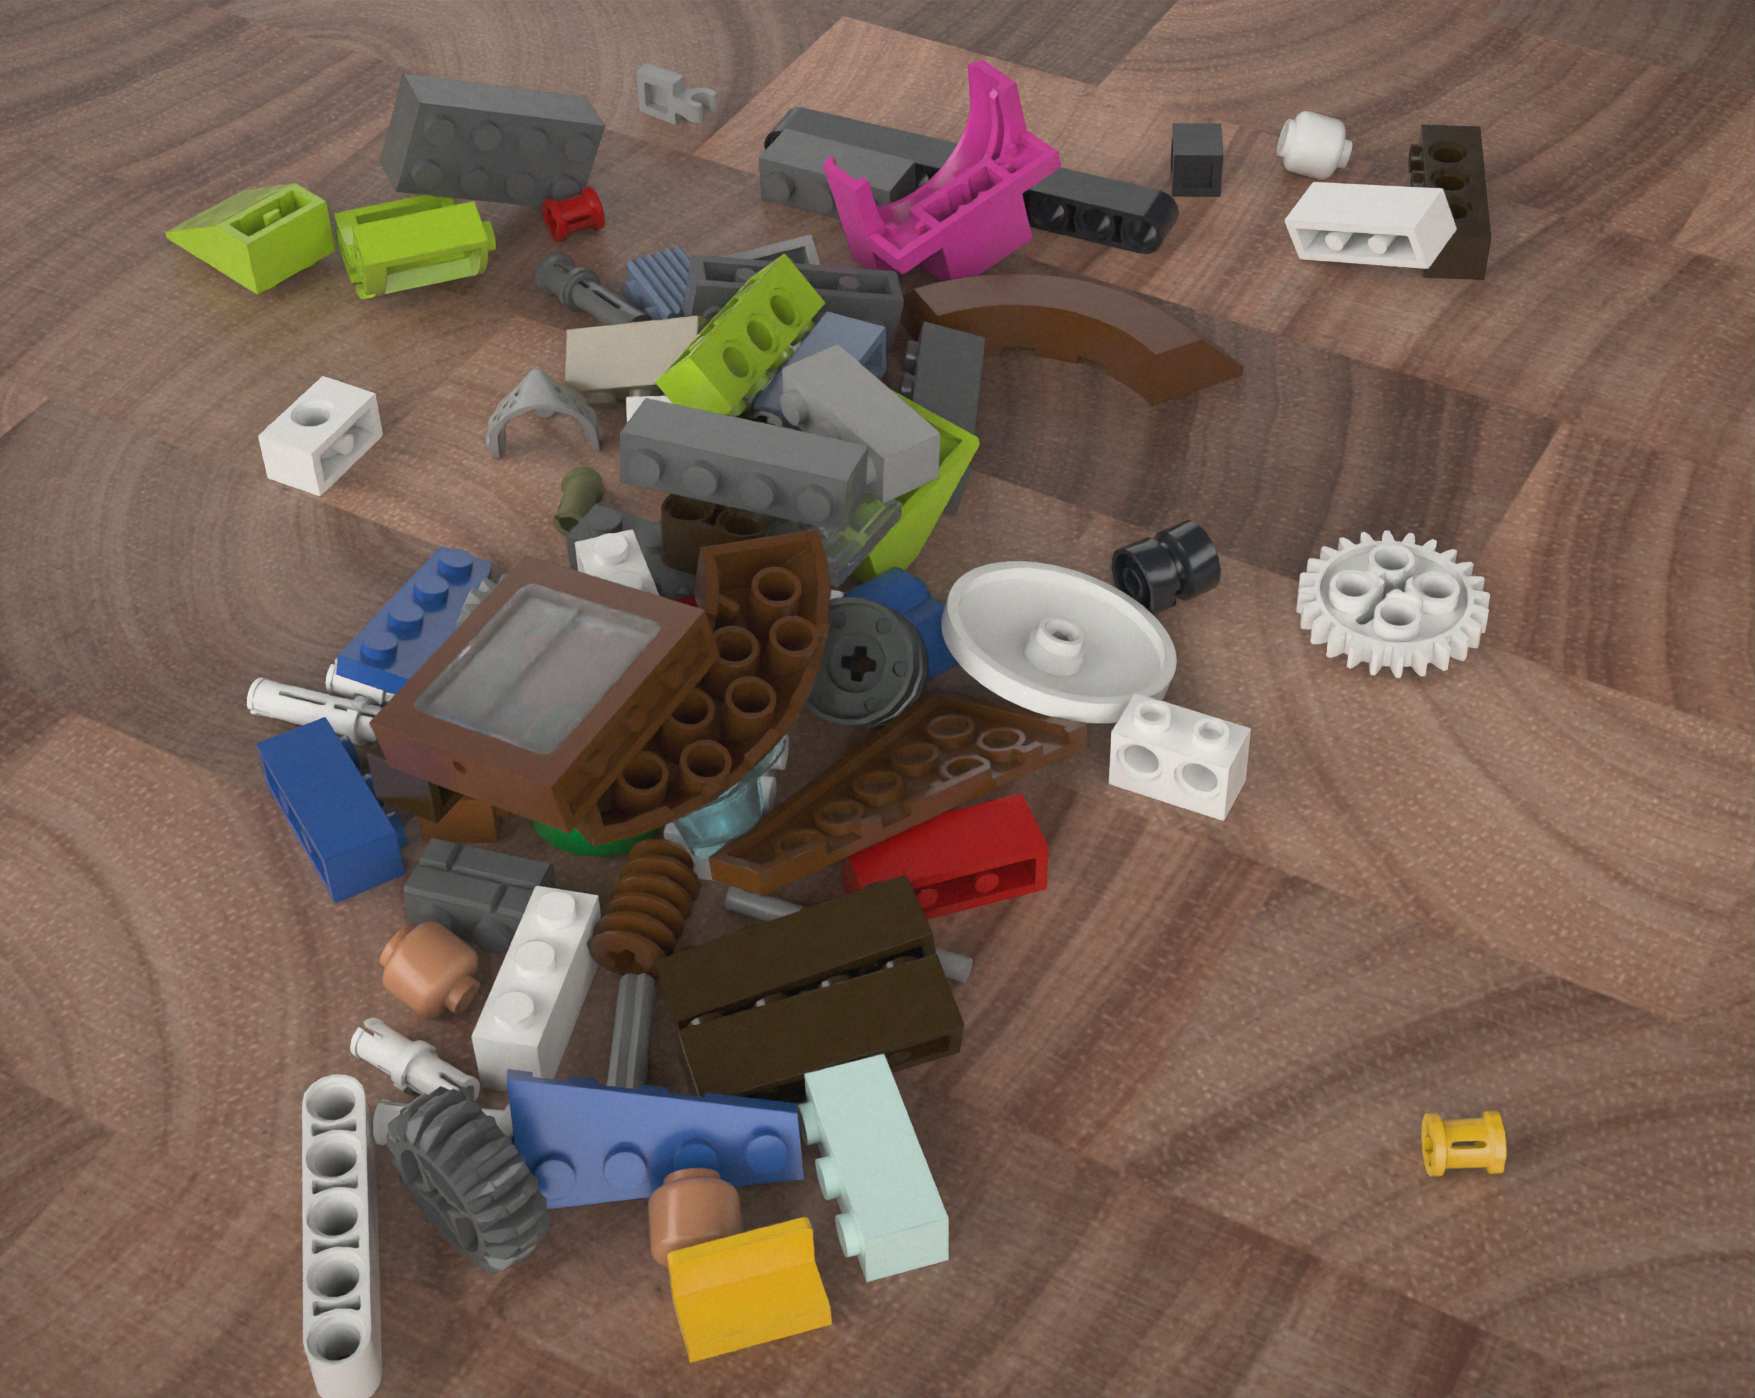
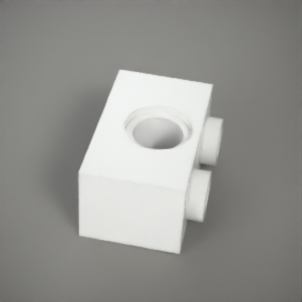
M322 376L258 435L267 477L321 496L383 436L376 394Z

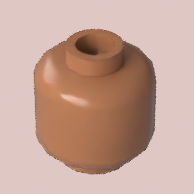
M427 921L418 926L413 923L405 925L391 938L380 956L379 963L384 968L382 974L384 989L421 1018L436 1019L448 1010L454 1014H459L472 1002L479 991L480 982L475 979L479 966L478 953L474 948L438 922Z
M706 1168L678 1170L667 1175L663 1181L664 1185L654 1190L650 1195L647 1205L650 1252L660 1266L668 1268L667 1254L671 1251L743 1233L740 1195L731 1183L720 1178V1174L717 1171Z

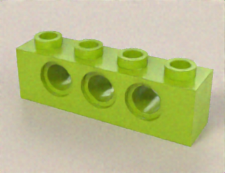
M784 253L752 276L654 382L673 404L733 417L739 416L748 406L743 398L749 399L771 380L770 375L766 371L768 370L770 373L787 361L794 353V350L789 345L793 347L801 342L805 333L812 331L816 326L811 319L825 305V301Z

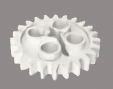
M1384 531L1382 541H1374L1369 534L1361 532L1359 544L1355 545L1350 540L1342 537L1339 538L1338 551L1323 546L1320 559L1310 558L1308 560L1307 572L1300 574L1296 612L1301 613V629L1311 630L1310 642L1312 644L1328 642L1326 656L1329 658L1342 653L1347 654L1348 668L1351 669L1361 661L1369 663L1370 675H1376L1382 666H1389L1395 678H1401L1403 668L1411 666L1422 677L1426 675L1428 663H1432L1437 668L1445 671L1448 670L1450 657L1464 661L1467 656L1468 647L1478 648L1481 633L1486 631L1490 593L1483 591L1484 577L1472 576L1474 564L1472 562L1455 564L1457 550L1455 549L1441 554L1436 552L1437 540L1432 539L1423 546L1415 544L1413 533H1408L1403 541L1400 542L1394 540L1390 531Z

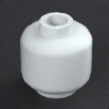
M1303 111L1294 120H1286L1279 137L1277 156L1283 157L1284 167L1289 172L1326 180L1335 172L1336 168L1344 169L1346 167L1352 150V141L1346 139L1345 125L1341 120L1310 111Z

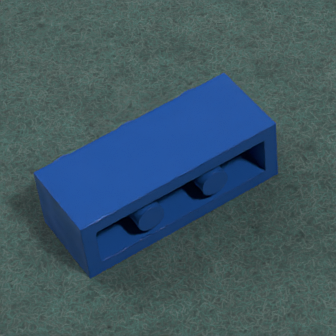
M323 717L256 743L267 787L334 903L405 875L400 849L408 846V840L403 825L394 811L388 814L384 813L382 809L384 802L376 798L371 773L360 774V761L355 747L347 735L338 738L327 718Z

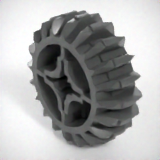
M440 1086L431 1093H424L400 1110V1114L388 1123L387 1147L391 1151L392 1164L400 1172V1182L407 1187L413 1198L412 1202L418 1205L425 1215L426 1223H431L444 1240L453 1246L458 1253L466 1256L472 1266L480 1265L483 1270L492 1274L504 1271L509 1266L512 1267L516 1263L519 1264L536 1251L535 1246L548 1237L547 1228L550 1226L549 1213L546 1211V1198L537 1188L538 1179L529 1171L525 1164L526 1157L519 1154L512 1144L511 1136H506L501 1131L494 1117L483 1113L478 1102L471 1099L467 1100L460 1091L455 1089L449 1090Z

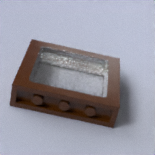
M526 555L369 723L390 768L569 834L720 658V654L705 610Z

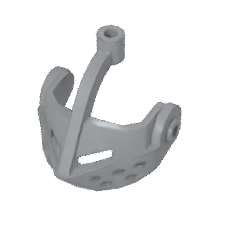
M537 368L530 370L516 388L497 404L496 411L488 420L489 430H485L487 450H491L492 459H501V448L506 447L505 426L513 418L531 410H534L542 418L552 416L555 411L576 418L583 427L585 441H590L592 451H600V441H603L602 421H598L597 411L587 405L586 397L554 380L544 371Z

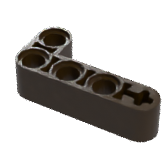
M747 411L736 416L737 418L783 427L782 419L767 411ZM671 493L661 506L662 562L668 567L681 572L697 574L701 547L769 537V520L765 514Z

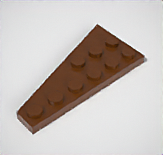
M935 687L708 857L712 880L740 888L748 893H756L763 896L1088 747L1087 725Z

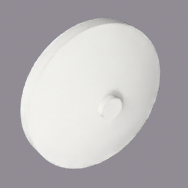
M1007 561L977 567L965 573L954 583L949 592L941 618V629L945 643L952 656L969 675L1004 699L1050 717H1058L1081 723H1116L1134 693L1163 701L1176 671L1177 657L1174 644L1163 625L1143 605L1106 582L1056 565L1027 561Z

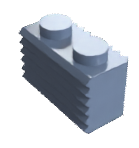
M676 245L673 250L667 247L663 253L658 250L654 256L648 253L645 259L641 256L636 261L629 259L626 263L628 281L622 284L625 301L641 312L651 316L652 319L650 321L684 317L682 306L691 258L682 247Z

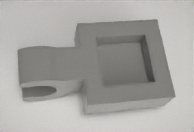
M646 63L636 71L639 111L677 125L685 118L691 122L701 123L704 121L703 108L713 112L718 110L717 93L712 89H685L684 76Z

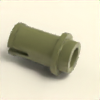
M574 468L562 480L561 489L564 494L557 514L553 518V526L565 536L604 496L605 488L602 478L592 468Z

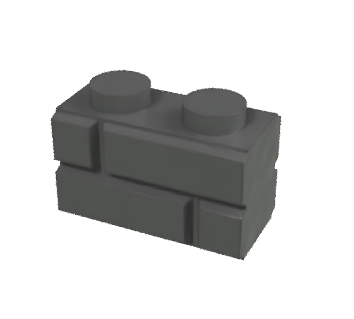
M431 838L420 857V864L414 867L404 885L403 897L409 923L418 926L427 921L438 922L462 940L475 942L488 952L502 954L507 952L535 886L557 888L553 864Z

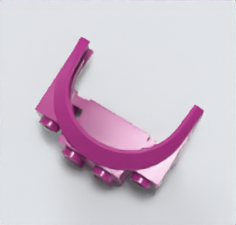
M984 60L975 61L967 65L970 109L965 129L956 148L946 163L928 182L898 201L876 206L870 183L867 179L861 177L855 180L836 165L833 156L826 159L822 167L833 194L853 260L865 269L897 271L901 275L919 264L942 282L979 276L1032 239L1022 193L1061 167L1057 150L1027 130L1015 81Z

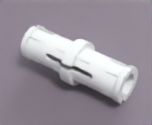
M375 1017L364 1021L365 1027L374 1032V1036L365 1032L360 1027L355 1031L350 1044L351 1053L358 1059L367 1061L391 1076L394 1087L403 1093L412 1094L415 1091L420 1095L424 1093L429 1094L442 1086L449 1090L455 1089L462 1092L467 1100H477L480 1091L478 1079L463 1073L440 1059L438 1053L435 1052L436 1048L426 1041L417 1040L413 1042Z

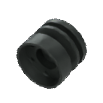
M859 596L831 599L829 605L830 627L822 665L811 694L804 706L816 717L841 726L853 728L883 727L921 698L929 676L928 650L918 629L900 612ZM865 649H867V657L876 660L877 666L875 672H865L861 681V673L852 670L851 664L853 658H863Z

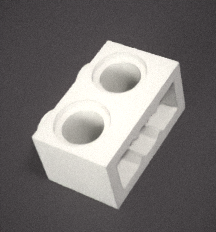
M1134 693L1111 732L1109 784L1224 821L1246 781L1251 728Z

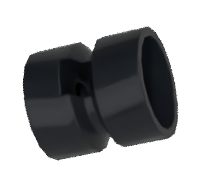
M1190 520L1156 533L1153 539L1147 537L1117 549L1112 556V573L1117 589L1135 599L1153 615L1176 606V598L1182 601L1192 599L1215 589L1220 582L1221 567L1214 544L1206 531Z

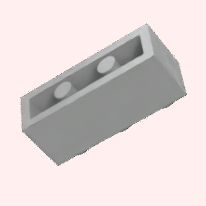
M839 344L782 368L783 394L780 396V406L785 418L792 425H797L803 432L867 445L866 489L882 504L939 478L940 432Z

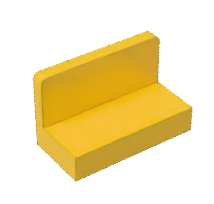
M807 1217L678 1249L667 1254L672 1301L690 1363L832 1325L831 1307L815 1262L813 1230Z

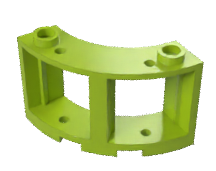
M420 195L334 213L337 247L351 284L362 282V284L355 285L360 299H368L402 290L482 275L487 268L488 252L496 250V240L490 220L481 221L475 201L456 205L454 199L450 197Z

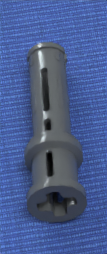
M553 251L546 254L539 261L535 269L534 279L538 289L549 296H558L562 305L573 312L585 311L604 325L642 322L652 319L648 314L641 312L621 297L601 286L599 277L595 272L586 267L575 266L573 259L561 251ZM555 265L562 267L564 270L561 271Z

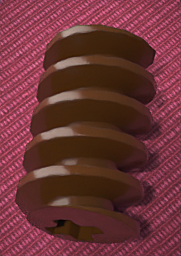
M648 838L638 841L630 849L627 863L622 867L618 882L611 890L610 900L605 904L601 919L594 927L593 938L587 943L592 958L597 964L608 971L622 976L627 973L636 975L647 973L657 981L660 978L655 960L675 953L676 940L682 936L685 920L690 917L693 902L699 897L701 890L700 880L693 871L694 862L690 854L680 844L666 839Z

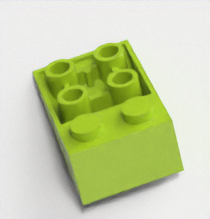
M296 183L243 190L165 232L167 239L257 295L273 289L278 283L303 269L312 267L317 261L336 251L327 202Z

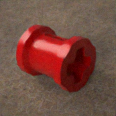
M590 186L582 188L580 194L563 200L555 201L549 198L543 201L542 212L544 221L552 239L557 243L565 241L568 234L590 227L597 231L605 226L602 204L596 191Z

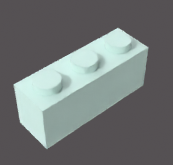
M885 1054L804 1074L806 1103L796 1105L799 1127L806 1146L817 1143L822 1158L815 1160L820 1188L825 1200L837 1198L842 1214L835 1216V1222L845 1257L857 1255L866 1282L949 1260V1218Z

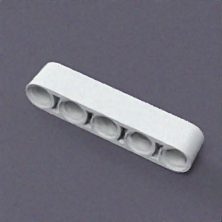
M333 1074L320 1078L311 1084L304 1093L302 1101L303 1344L317 1392L322 1398H370L379 1387L382 1378L376 1143L373 1137V1124L363 1085L357 1079L348 1075ZM346 1355H351V1356H349L348 1358H345V1359H342V1360H339V1361L336 1360V1359H338L339 1357H343V1356H346Z

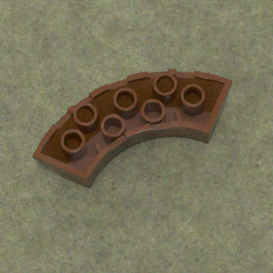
M983 275L933 283L915 288L903 296L904 304L899 322L916 342L925 321L985 337L983 357L1002 356L1003 347L1036 349V357L1057 359L1075 364L1083 357L1089 361L1105 365L1106 375L1133 389L1152 406L1242 376L1243 366L1225 350L1170 314L1141 299L1093 283L1045 275Z
M819 529L700 548L694 595L697 607L706 611L720 658L575 826L593 847L640 835L672 823L709 804L742 781L770 755L791 729L807 702L818 676L830 627V578L827 557ZM575 728L562 730L561 744Z

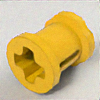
M1497 1110L1485 1111L1481 1118L1441 1119L1438 1113L1424 1114L1421 1129L1424 1165L1430 1177H1441L1444 1175L1445 1169L1485 1168L1490 1175L1502 1174L1504 1172L1506 1137L1501 1115ZM1475 1141L1473 1145L1452 1146L1453 1142Z

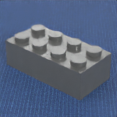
M403 73L380 163L396 192L542 207L543 201L546 199L563 200L580 194V190L587 186L605 125L588 99L583 96Z

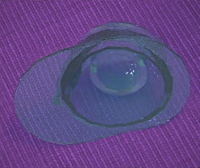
M784 738L759 764L750 769L739 783L710 803L672 822L692 855L697 859L708 860V857L728 842L744 835L759 822L764 806L760 777L778 761L785 751L786 741Z

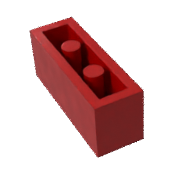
M1020 793L944 812L841 860L842 882L847 893L850 894L863 889L869 884L885 882L906 875L926 919L929 920L1047 889L1048 844L1023 794Z

